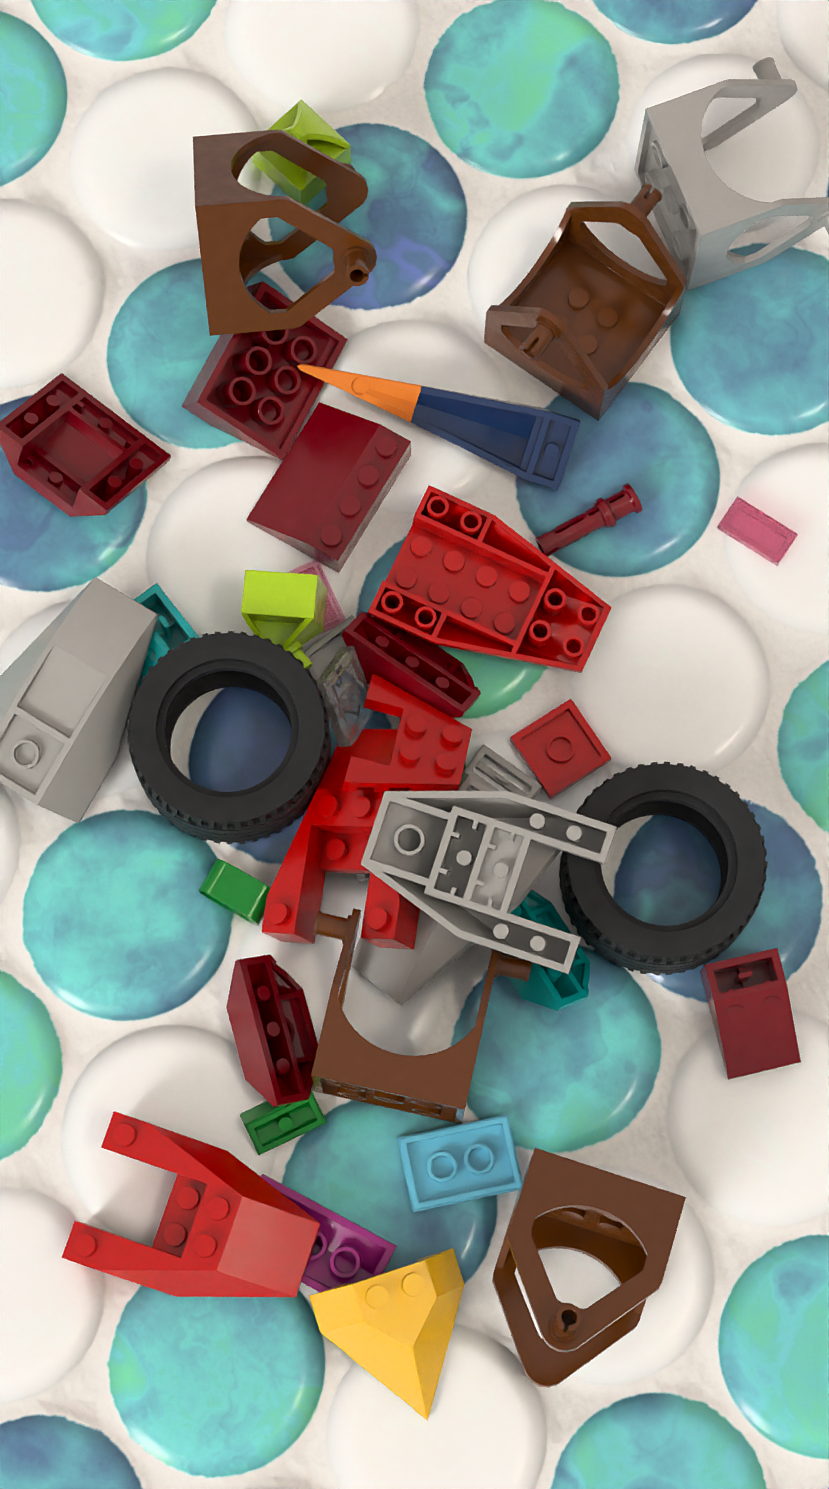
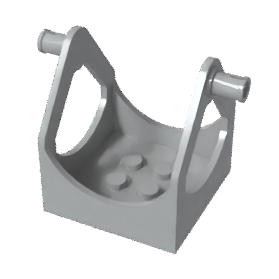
M772 57L764 58L752 67L758 79L724 80L645 109L634 171L641 187L644 183L652 185L650 193L656 188L662 195L661 201L656 204L652 212L673 259L687 279V291L765 263L824 226L829 235V197L780 199L771 203L747 198L735 192L721 181L711 168L704 153L720 145L795 95L797 92L795 81L792 79H781ZM719 97L756 98L755 104L702 138L703 118L713 99ZM775 216H809L805 222L756 253L743 256L728 251L730 245L739 235L761 220Z

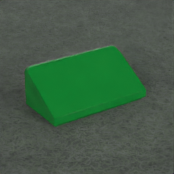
M312 1090L309 1099L306 1101L273 1107L268 1101H265L240 1114L258 1155L327 1123Z

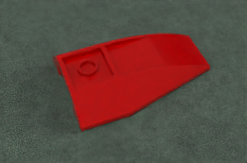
M429 485L414 515L413 523L386 580L382 581L368 610V614L435 645L582 673L612 607L498 517Z

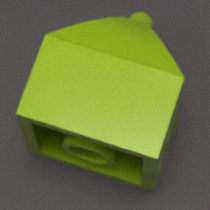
M302 99L268 129L283 130L340 163H351V145ZM274 151L256 152L253 155V163L290 198L303 205H306L326 187V183L322 179Z
M245 570L241 614L255 635H259L262 639L268 638L275 645H282L285 651L289 650L296 659H300L303 662L304 668L310 669L313 663L302 651L304 648L302 645L324 632L328 588L318 575Z

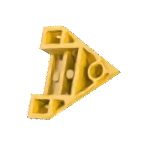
M453 1248L417 1259L415 1263L351 1284H342L309 1295L320 1333L337 1345L351 1359L396 1396L404 1400L426 1420L429 1418L464 1289V1281Z

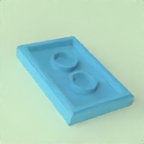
M508 1114L397 1138L413 1213L514 1192L520 1189L522 1178Z

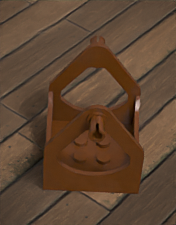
M283 130L193 136L195 211L210 336L300 327L352 286H361L369 279L368 274L376 266L377 253L375 247L368 239L338 224L365 202L368 195L366 179L351 164L340 163ZM274 151L322 179L326 183L327 202L317 211H314L289 196H272L252 191L238 182V177L245 164L256 152ZM278 217L295 227L293 231L279 241L265 242L251 231L253 226L263 218ZM316 240L333 250L335 266L333 271L286 309L270 310L251 295L246 287L248 281L261 269L281 260L295 258Z
M647 183L643 184L641 190L630 204L623 201L571 202L566 208L553 237L526 277L500 305H491L486 312L485 344L597 421L601 419L678 317L687 287L686 277L647 218L656 204L662 199L661 193L656 188L652 193L649 192L652 185ZM584 222L617 223L635 234L667 280L648 275L619 258L598 240Z
M353 908L352 915H348L347 918L318 911L313 935L342 940L343 947L333 979L311 1074L315 1091L462 1124L493 979L501 975L528 982L532 962L492 949L476 1025L469 1034L455 1045L437 1053L419 1056L395 1054L383 1050L363 1038L352 1027L342 1010L361 910Z
M534 1148L517 1194L492 1277L496 1294L525 1375L532 1383L546 1388L557 1386L637 1327L646 1299L658 1291L663 1281L685 1203V1196ZM545 1249H569L586 1254L604 1265L617 1279L620 1286L585 1309L578 1308L571 1303L560 1302L555 1296L538 1251ZM516 1267L520 1275L522 1284L524 1286L526 1295L528 1297L531 1309L533 1311L542 1338L538 1335L531 1314L529 1312V1309L521 1292L520 1286L516 1279Z

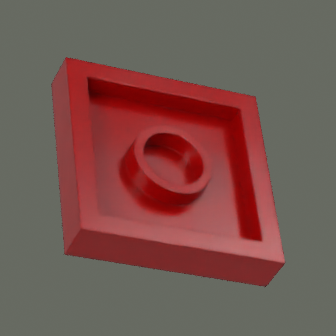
M572 699L564 702L510 737L511 743L538 783L543 786L542 789L549 799L554 798L611 761V756Z

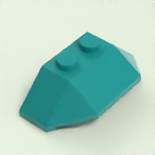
M532 889L520 905L510 913L572 934L553 904ZM578 945L569 974L532 962L528 982L510 977L509 979L522 999L559 1011L584 1001L589 996L590 961Z

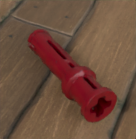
M626 483L622 486L621 491L606 499L600 497L595 500L596 502L593 503L594 507L588 509V511L536 537V543L540 551L549 557L604 526L606 528L614 527L617 520L632 512L640 513L643 510L635 491L630 484Z

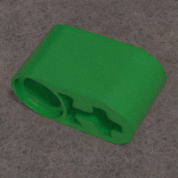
M217 859L198 891L211 901L248 922L259 926L264 918L266 899L271 887L233 865Z

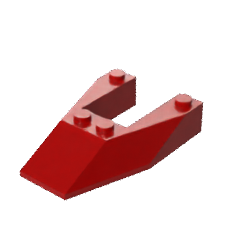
M345 728L267 895L262 933L281 942L315 944L316 935H313L317 913L321 907L326 872L370 874L360 938L380 948L414 950L420 908L361 865L384 792H374V787H357L356 792L342 790L351 756L389 766L397 729ZM389 788L388 791H410V789Z
M114 1111L101 1148L177 1174L157 1234L151 1247L86 1223L74 1221L61 1258L175 1297H297L321 1223L261 1178V1176L229 1151Z

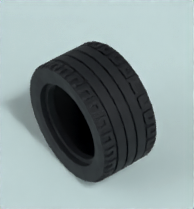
M228 631V633L222 634L221 632H215V634L210 635L206 633L202 635L203 637L197 639L193 637L190 638V641L181 642L178 644L179 647L174 650H168L164 657L161 656L157 660L158 663L155 666H151L148 669L147 676H143L140 687H137L135 690L136 697L132 698L131 701L132 707L128 713L129 723H127V742L131 760L142 788L153 806L172 825L175 824L179 830L186 831L193 837L199 836L204 841L211 840L218 844L220 842H226L227 844L240 842V844H246V841L252 840V842H255L259 838L270 837V834L274 832H281L282 828L292 825V821L295 818L299 819L305 809H308L330 762L331 738L328 713L322 692L319 690L316 680L311 676L309 669L304 668L303 662L300 659H296L289 650L285 651L282 645H275L270 639H262L259 635L249 636L246 632L234 633V631ZM240 687L265 695L281 708L292 728L290 745L280 766L261 783L248 789L233 792L210 790L189 780L173 763L171 759L172 733L182 712L198 697L220 688Z
M664 761V764H658L657 762H652L651 765L639 764L634 769L629 767L622 773L614 774L612 779L607 778L603 781L602 785L597 786L590 796L586 797L584 803L578 808L577 814L616 826L617 829L631 820L650 815H665L683 820L694 826L707 838L716 853L720 865L721 884L715 904L703 915L692 921L678 925L663 926L643 922L624 911L610 895L603 879L600 863L562 851L559 886L562 893V902L565 904V911L570 917L572 926L575 925L577 928L576 932L578 935L582 936L585 943L595 948L594 952L600 953L608 962L612 960L616 963V966H623L632 972L637 970L640 971V974L653 973V975L659 976L660 973H665L666 975H672V973L677 972L684 973L688 969L693 970L702 964L709 963L710 960L715 959L729 948L755 913L763 894L764 883L767 877L766 868L768 862L765 861L767 851L764 848V836L760 835L761 827L756 823L754 813L749 811V805L739 798L740 795L737 791L734 792L730 789L731 786L729 784L720 782V778L716 775L713 777L708 774V771L696 770L695 766L690 765L688 767L684 766L683 763L673 765L670 762Z

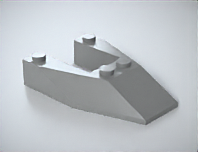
M385 791L361 865L457 937L569 974L581 937L509 914L508 910L531 841L605 865L617 827L509 791Z

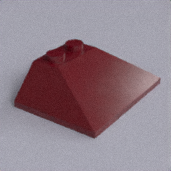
M63 373L0 421V445L14 474L70 517L106 515L171 459L169 453Z

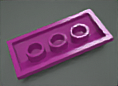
M261 1175V1178L321 1223L302 1280L303 1284L321 1292L342 1284H351L384 1273L397 1245L267 1175Z

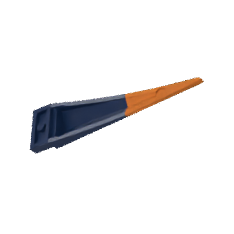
M300 364L297 366L299 370L411 422L522 479L556 490L559 488L580 424L578 419L536 406L313 365Z

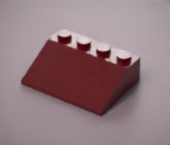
M264 281L247 286L251 295L270 310L286 309L294 303ZM315 316L302 326L294 329L220 335L182 407L209 425L283 460L325 381L299 370L297 366L307 364L332 369L348 339Z
M319 402L246 520L339 573L411 456V441L381 424Z

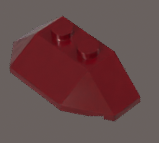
M361 612L343 630L342 637L358 676L368 685L372 674L378 675L452 718L462 717L481 695L478 687H475L465 665L435 644L376 617H372L365 612Z
M269 954L235 961L226 1009L245 1080L273 1107L309 1099L313 1086L311 1074L318 1043L303 988L284 969L276 964L277 961Z

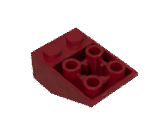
M774 948L705 964L700 970L728 1080L800 1063L789 993L778 949Z

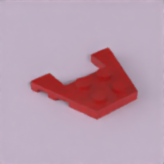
M372 674L363 707L400 718L389 766L351 756L342 790L356 792L357 787H374V792H385L389 788H409L410 791H458L472 729L378 675Z

